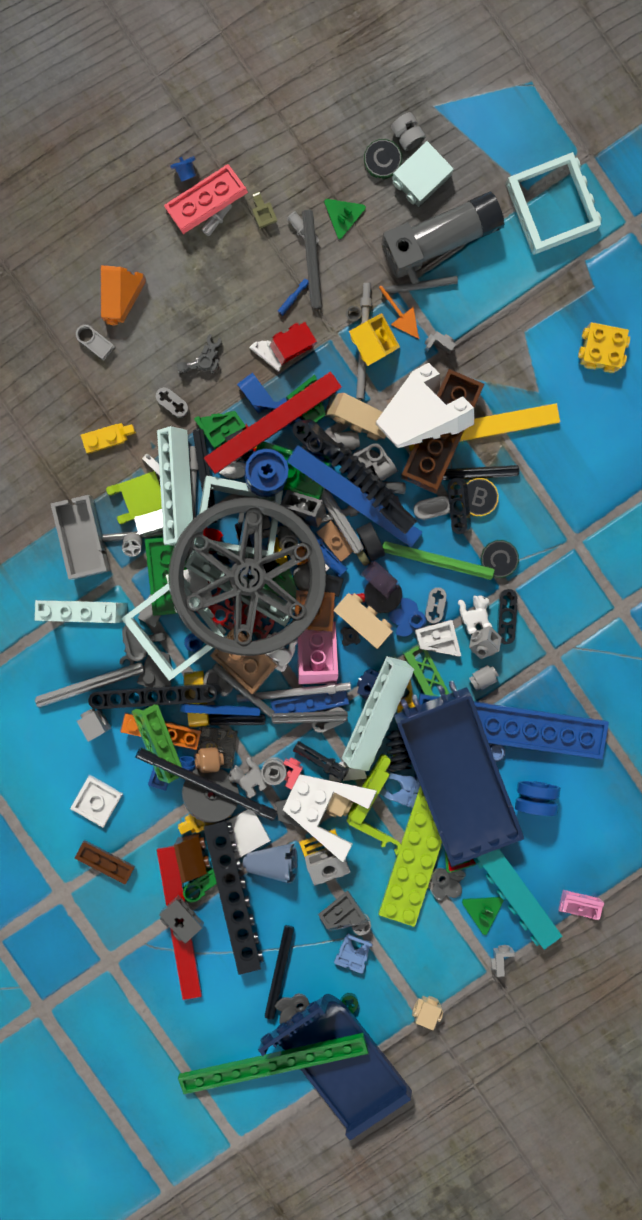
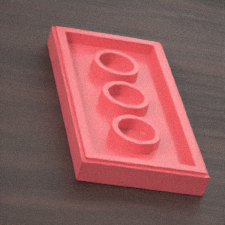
M229 164L165 204L164 207L182 234H185L247 194L248 191Z

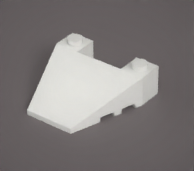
M427 363L412 371L380 415L376 425L397 448L421 443L422 439L430 437L437 439L442 434L451 432V435L467 429L474 425V407L463 396L446 405L435 394L440 390V373L430 363Z

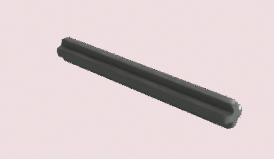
M312 210L302 211L310 302L311 308L317 309L322 307L314 216Z

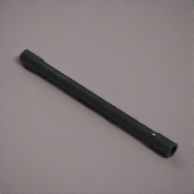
M142 747L136 753L135 758L254 811L268 820L273 821L277 815V810L264 804H259L173 764Z

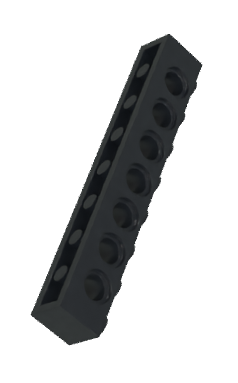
M227 819L216 823L204 822L203 828L238 975L261 970V962H264L262 951H258L256 944H259L257 932L253 933L252 926L255 925L253 914L248 912V908L251 907L249 896H245L243 889H246L244 877L240 878L239 874L242 866L240 859L235 857V852H238L236 841H232L230 834H233L231 822L227 823ZM223 836L226 838V842L219 844L216 842V838ZM223 855H228L231 859L228 862H223L220 858ZM231 873L235 876V878L233 880H227L225 879V875ZM232 892H237L239 894V897L233 899L229 896V894ZM237 910H240L244 914L240 917H236L233 913ZM246 929L248 932L245 935H240L238 931ZM245 947L252 949L250 953H244L242 950Z

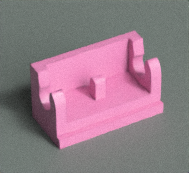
M563 890L558 910L599 920L604 902L597 897Z

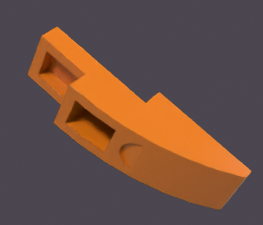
M125 713L120 732L141 737L133 714ZM164 721L173 745L197 750L201 734L200 730Z

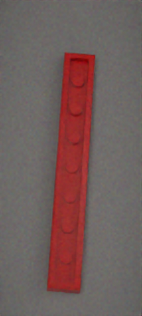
M329 372L205 456V462L216 475L339 391L342 386L332 372Z
M174 846L157 848L166 906L178 895L186 902L183 896V883ZM183 918L177 919V922H178V923L181 922V921H182V922L184 921ZM170 928L182 999L202 997L193 940L191 938L186 943L182 940L179 941L174 936V931Z

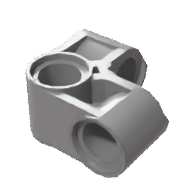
M372 444L353 455H356L359 458L358 460L366 465L367 469L373 465V469L381 482L398 472L391 459L378 444ZM377 447L380 449L381 454L378 458L370 456L369 451L371 448Z

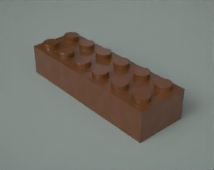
M448 369L437 396L446 405L463 396L475 408L484 383ZM464 430L451 435V432L442 434L437 439H433V437L422 439L421 443L415 444L402 472L401 479L436 494Z

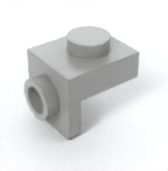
M438 331L434 336L430 334L424 343L427 345L425 348L426 352L435 344L449 355L456 344L453 343L454 340L449 335H442Z
M500 945L498 948H493L494 958H491V970L495 971L497 977L505 976L504 957L515 956L512 947Z

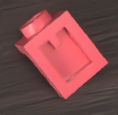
M292 757L290 760L286 758L283 763L293 768L292 771L288 770L284 779L287 781L285 786L291 790L303 768L300 765L301 762Z

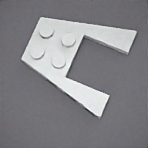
M299 774L283 810L338 859L344 862L353 844L319 827L334 792L369 809L377 790Z

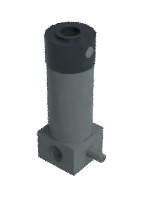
M489 191L467 201V203L412 227L407 222L383 233L381 245L396 279L408 274L412 284H417L419 278L415 271L421 269L423 262L477 238H482L503 229L505 225L504 217L497 198Z

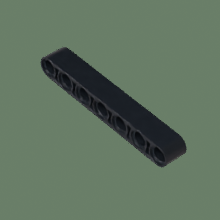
M216 683L102 690L92 693L89 696L88 702L93 709L141 707L154 704L204 703L219 699L222 695V689ZM209 687L214 690V697L208 695ZM190 689H193L196 693L194 699L189 696ZM172 690L177 694L176 700L171 698L170 693ZM153 691L158 694L157 701L152 698ZM135 693L140 697L139 702L134 700ZM116 694L120 695L121 697L120 703H118L115 699ZM98 695L103 699L102 704H99L97 700Z

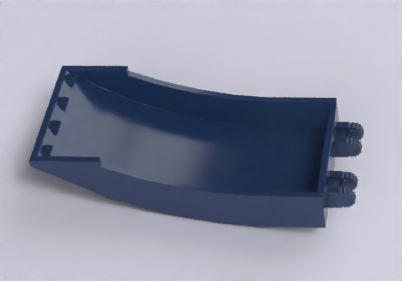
M450 681L449 687L452 693L445 695L444 687L442 685L437 686L441 697L421 705L417 696L413 695L412 701L416 707L408 709L409 706L405 699L400 700L404 711L395 714L394 717L452 867L524 839L495 762L472 695L467 687L457 691L454 682Z

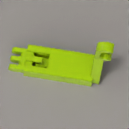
M386 754L380 755L362 785L363 788L377 790L371 806L390 775L386 769L391 761ZM353 802L347 814L346 820L348 824L380 840L381 847H385L387 842L396 844L394 853L396 855L399 854L402 847L397 839L363 821L370 808L367 809Z

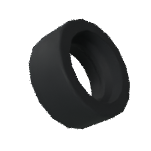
M371 523L356 529L371 561L385 556L383 546Z

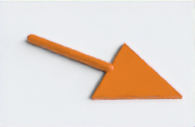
M380 286L379 289L400 316L391 325L419 339L414 307L403 314L383 286Z

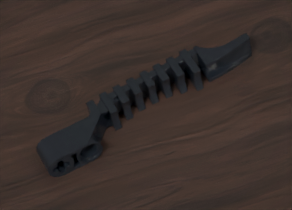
M312 419L299 421L294 424V435L311 452L331 460L333 467L340 465L339 471L341 473L348 472L347 477L350 480L355 479L354 484L356 486L361 485L363 487L360 490L362 493H370L366 497L369 501L374 498L376 499L372 506L376 508L382 505L384 508L380 512L400 531L407 534L413 525L417 523V520L401 505L398 496L393 494L394 491L388 489L387 485L381 482L377 475L374 476L372 474L373 471L367 469L366 465L360 462L356 455L353 456L350 449L343 448L345 445L342 442H335ZM317 438L320 441V446L317 444Z

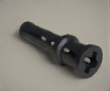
M298 741L293 749V752L323 768L325 774L329 773L338 778L339 782L345 779L350 769L348 766L344 767L337 763L334 758L328 759L301 743V741Z

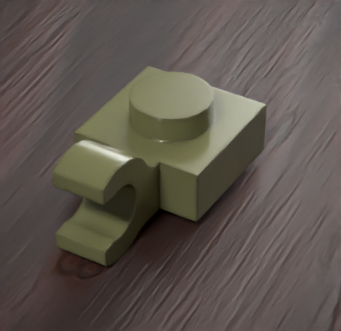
M259 191L252 194L256 205L252 212L259 229L276 223L277 218L271 203L264 204Z

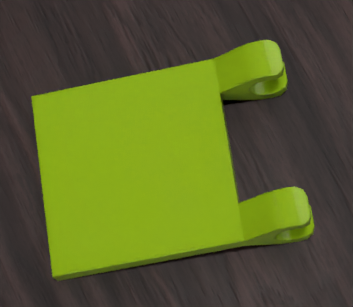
M155 471L106 488L109 496L122 492L129 513L117 517L119 524L127 523L134 520L135 517L162 509L161 487Z

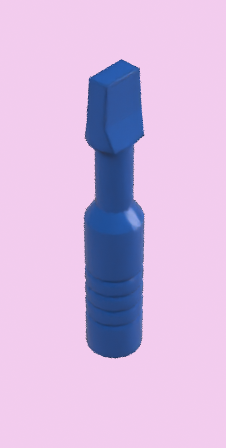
M304 279L299 284L297 290L278 309L277 312L283 316L296 301L300 292L309 284L307 279Z

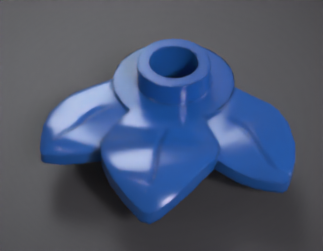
M402 598L401 608L395 609L388 614L389 619L398 625L396 634L399 636H408L415 629L423 628L426 624L425 615L418 611L417 604L408 598ZM414 617H419L420 622L418 624L413 623Z

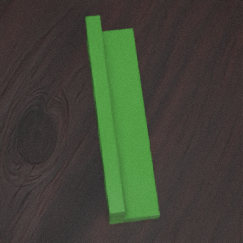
M419 646L403 653L407 663L414 669L413 674L424 694L437 696L431 690L433 683L442 685L445 694H450L427 650L422 649L425 654L423 663L416 661L413 652L420 649ZM424 666L433 669L432 679L425 678L423 675Z
M154 704L145 710H133L132 714L146 750L182 767L159 706ZM153 765L158 780L170 783L179 778Z

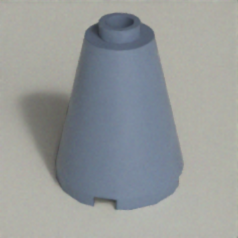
M286 844L249 852L243 858V867L249 873L286 883H293L296 878V874H293L294 868H297L296 847H293L294 844Z

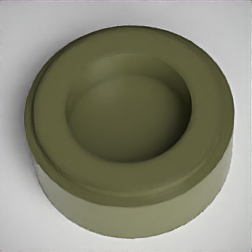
M364 550L356 553L364 566L371 563Z

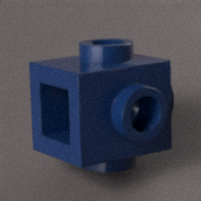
M371 668L365 671L363 676H360L357 683L359 687L357 693L366 700L379 675L378 671Z

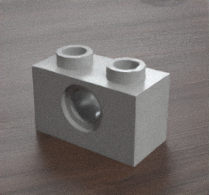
M92 708L81 714L82 719L77 721L88 742L111 729L101 709L95 711Z
M328 849L305 856L307 869L314 886L350 873L347 859L342 862Z

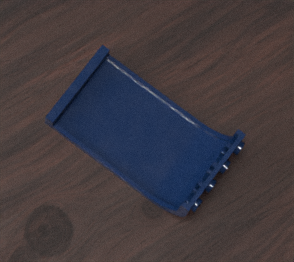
M326 994L317 1001L310 1003L301 1012H297L287 1022L281 1023L271 1033L264 1035L260 1040L261 1043L258 1051L264 1056L272 1045L275 1048L279 1045L284 1050L364 1033L368 1054L300 1069L346 1127L345 1135L347 1138L352 1140L409 1102L412 1089L348 1007L337 997Z

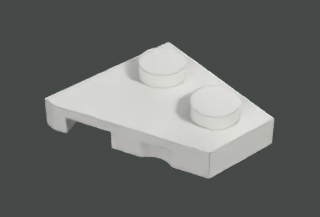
M452 620L415 629L420 649L461 656Z

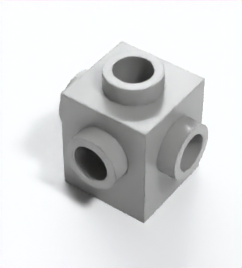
M488 626L472 634L469 648L480 659L499 652L502 637L491 626Z

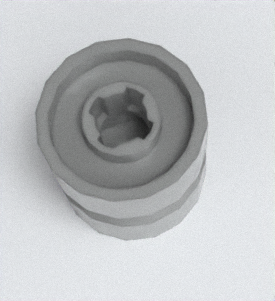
M411 112L400 116L391 125L395 136L400 137L399 142L404 151L412 150L426 138L421 127L416 126L417 120Z
M271 757L264 762L261 775L266 783L278 785L284 781L287 766L283 764L284 761L281 758Z

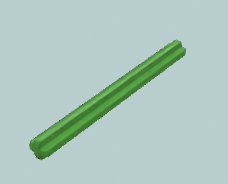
M387 541L383 543L385 553L489 580H492L494 576L493 568Z

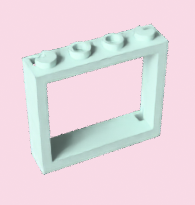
M573 152L508 177L505 185L533 255L594 232L601 225L600 213L596 212L594 207V197L588 192L587 179L584 175L582 176L580 161L578 158H575ZM567 164L590 223L541 241L519 183Z
M206 476L199 514L207 509L210 490L273 501L279 505L281 504L283 490L272 497H260L252 493L246 483ZM273 518L271 519L267 550H262V557L274 552L278 521ZM201 537L195 538L194 545L196 548L200 549L204 545ZM214 541L238 555L239 545ZM246 547L245 558H254V548ZM209 548V550H208L207 552H209V551H215V550L212 549V548Z
M183 577L187 597L192 594V591L189 589L191 584ZM168 583L121 619L170 681L213 647L208 644L173 669L134 619L135 615L169 590ZM192 597L189 600L194 608L199 605L197 597ZM208 607L197 610L213 632L226 638L224 635L226 633L225 629L220 623H215L212 619L215 616Z
M35 600V621L123 622L121 618L127 615V603Z

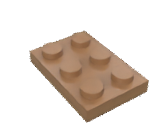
M234 627L226 638L234 640ZM241 631L238 634L239 641H245L247 636ZM215 649L210 655L251 694H254L279 665L267 654L241 656Z

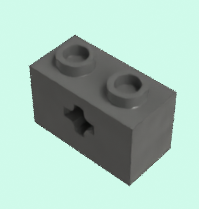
M287 490L280 504L295 513L305 524L319 528L326 513L323 500Z
M179 895L165 906L159 914L161 922L166 927L170 926L174 931V936L184 943L188 942L204 925V922ZM181 918L184 919L183 922H182V921L179 922V923L177 922V919H181Z

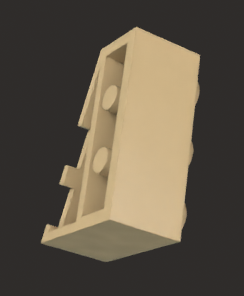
M337 393L331 396L325 410L326 417L333 419L337 423L350 426V429L356 432L366 433L367 437L377 441L386 437L376 425V421L383 413L382 411L346 393Z
M348 593L333 611L375 648L379 649L393 633L390 629L392 625L385 619L380 621L376 617L378 613L370 606L364 607L361 604L363 600L358 595Z

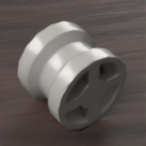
M128 533L124 536L122 550L127 556H137L141 552L142 538L137 533Z
M365 914L369 920L367 923L352 926L353 931L357 935H366L371 929L370 918L367 914Z

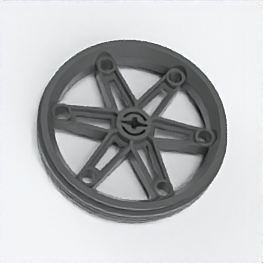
M257 498L233 499L206 509L196 516L182 531L170 558L168 570L169 591L180 619L201 641L217 650L233 655H262L290 644L312 623L319 611L325 593V561L315 535L295 513L268 500ZM244 512L238 555L200 534L214 521L230 514ZM251 512L257 515L255 523H251L248 520V515ZM262 515L269 516L285 525L293 532L300 543L262 557ZM249 529L254 530V559L245 558ZM197 537H201L204 541V545L200 549L194 545V540ZM300 546L305 550V554L301 558L296 553L297 548ZM191 547L222 572L224 576L186 597L183 578L184 566ZM209 548L236 562L231 570L207 552ZM286 555L290 556L291 560L266 573L262 566ZM308 559L310 584L305 603L302 605L276 584L272 578ZM249 571V575H252V579H248L247 582V579H243V576L247 575ZM230 581L232 590L205 599L204 594ZM265 584L287 601L285 606L260 592ZM241 595H251L246 625L241 624ZM192 597H197L199 600V605L196 608L189 606V600ZM234 597V640L222 637L211 631L198 619L194 612ZM258 598L294 619L280 632L264 639L251 641ZM297 605L300 608V612L298 615L293 616L291 609ZM241 631H246L247 633L245 641H239L238 634Z

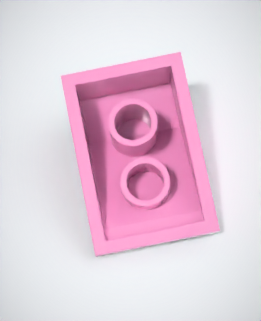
M333 622L332 632L305 630L298 637L299 684L337 683L336 622Z

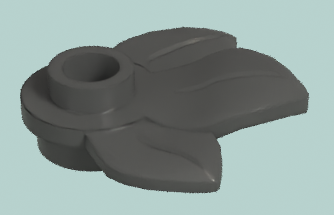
M444 868L435 869L431 876L434 884L432 892L435 898L441 901L446 895L452 898L460 897L462 888L459 882L466 876L464 871L459 870L448 873Z
M295 994L292 998L284 997L276 1003L275 1008L282 1011L279 1018L280 1024L287 1022L297 1012L307 1008L309 1000L305 995Z

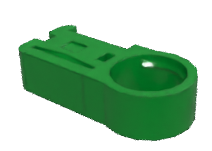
M210 868L207 874L195 878L184 886L183 896L187 901H198L205 895V891L217 884L213 868ZM195 885L193 888H191L189 891L185 893L186 889L189 886ZM200 889V893L196 898L188 897L191 893Z

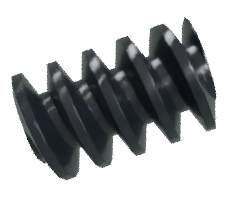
M400 730L389 731L391 734L385 736V738L390 739L391 742L387 743L386 746L392 747V749L387 751V754L393 755L389 759L394 765L388 768L391 770L412 769V767H409L412 764L411 760L406 759L409 757V754L406 751L407 749Z

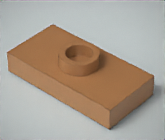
M332 520L316 532L340 562L353 552L345 537Z

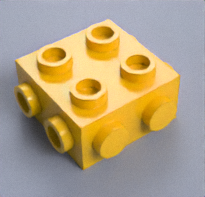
M591 322L587 328L583 329L582 339H584L583 347H580L578 358H581L580 364L585 365L587 369L602 368L607 373H615L622 366L624 367L627 355H624L625 348H628L630 343L629 330Z

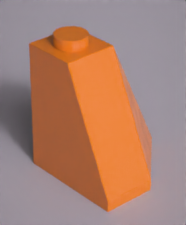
M101 265V318L106 324L118 325V323H124L146 283L143 273L135 272V275H133L123 267Z

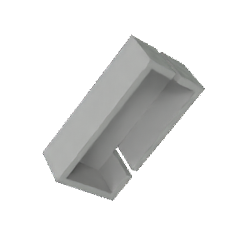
M85 495L72 498V501L64 500L51 503L68 579L75 580L110 571L107 555L102 553V551H105L93 497Z

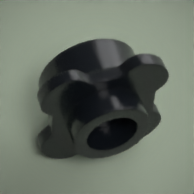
M353 627L341 629L340 632L343 635L342 644L344 646L353 643L358 645L361 642L358 632Z

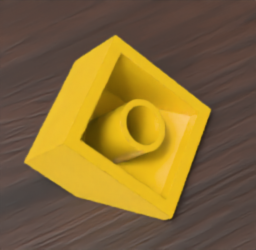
M382 313L349 331L352 342L359 349L361 359L366 362L367 366L400 348Z

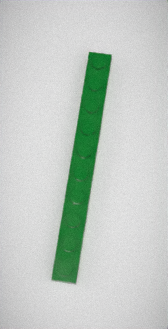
M364 1033L265 1054L264 1056H256L180 1073L178 1080L183 1094L365 1055L368 1054V1046Z

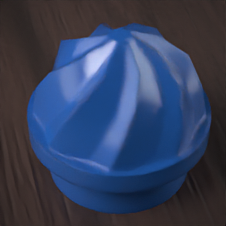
M193 633L187 635L184 640L186 649L192 652L199 651L204 643Z
M182 756L179 758L182 768L191 772L194 771L195 762L193 757Z

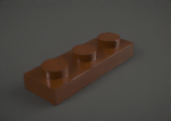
M86 840L83 841L74 858L125 885L135 868L134 865Z

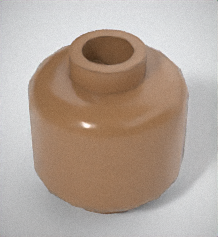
M216 747L202 748L198 751V754H195V767L201 773L218 772L220 765L224 764L223 753H219Z

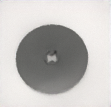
M199 769L193 771V773L239 794L236 783L230 782V775L223 769L212 773H201ZM185 780L182 788V799L189 813L198 820L207 823L220 822L228 818L236 809V803L215 793L209 798L207 794L210 791Z

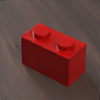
M306 322L300 325L295 323L288 328L289 331L285 333L281 331L272 337L273 339L269 346L281 365L312 349L317 343Z

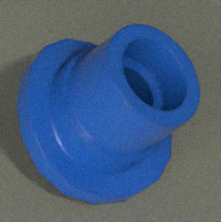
M195 156L185 161L183 157H180V162L170 165V168L175 169L181 182L196 176L193 167V161L196 160Z

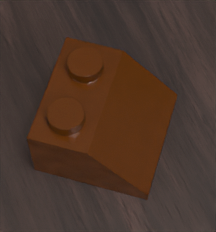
M200 833L178 837L174 843L182 883L207 874L208 868L211 867L209 856H205L204 851L207 848L204 837L201 838Z

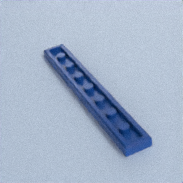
M299 445L296 446L287 459L289 464L412 548L422 534V531L415 526L407 534H404L380 512L384 508L382 505L376 508L372 506L376 500L375 498L369 501L366 498L369 495L368 493H362L358 486Z

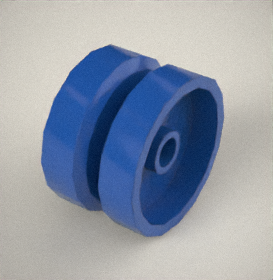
M262 449L256 451L246 462L245 481L247 487L252 493L260 497L267 498L277 495L286 485L289 470L287 461L282 454L275 450Z
M519 781L517 792L526 797L516 799L515 809L528 814L556 816L558 815L559 805L551 800L560 798L561 788L544 782Z

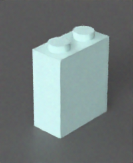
M426 141L393 173L392 180L398 190H403L408 201L419 207L452 176L454 169Z

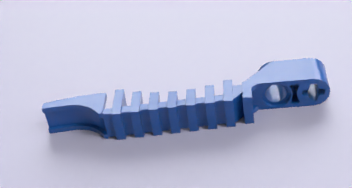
M253 373L237 383V386L257 413L264 409L273 411L287 401L285 398L279 402L273 401ZM299 417L298 419H296L295 421H293L292 423H290V424L287 425V426L289 427V426H291L293 423L299 422V421H303V420H301L300 417ZM309 451V453L313 456L316 454L314 452ZM320 455L317 457V459L322 461L326 459Z

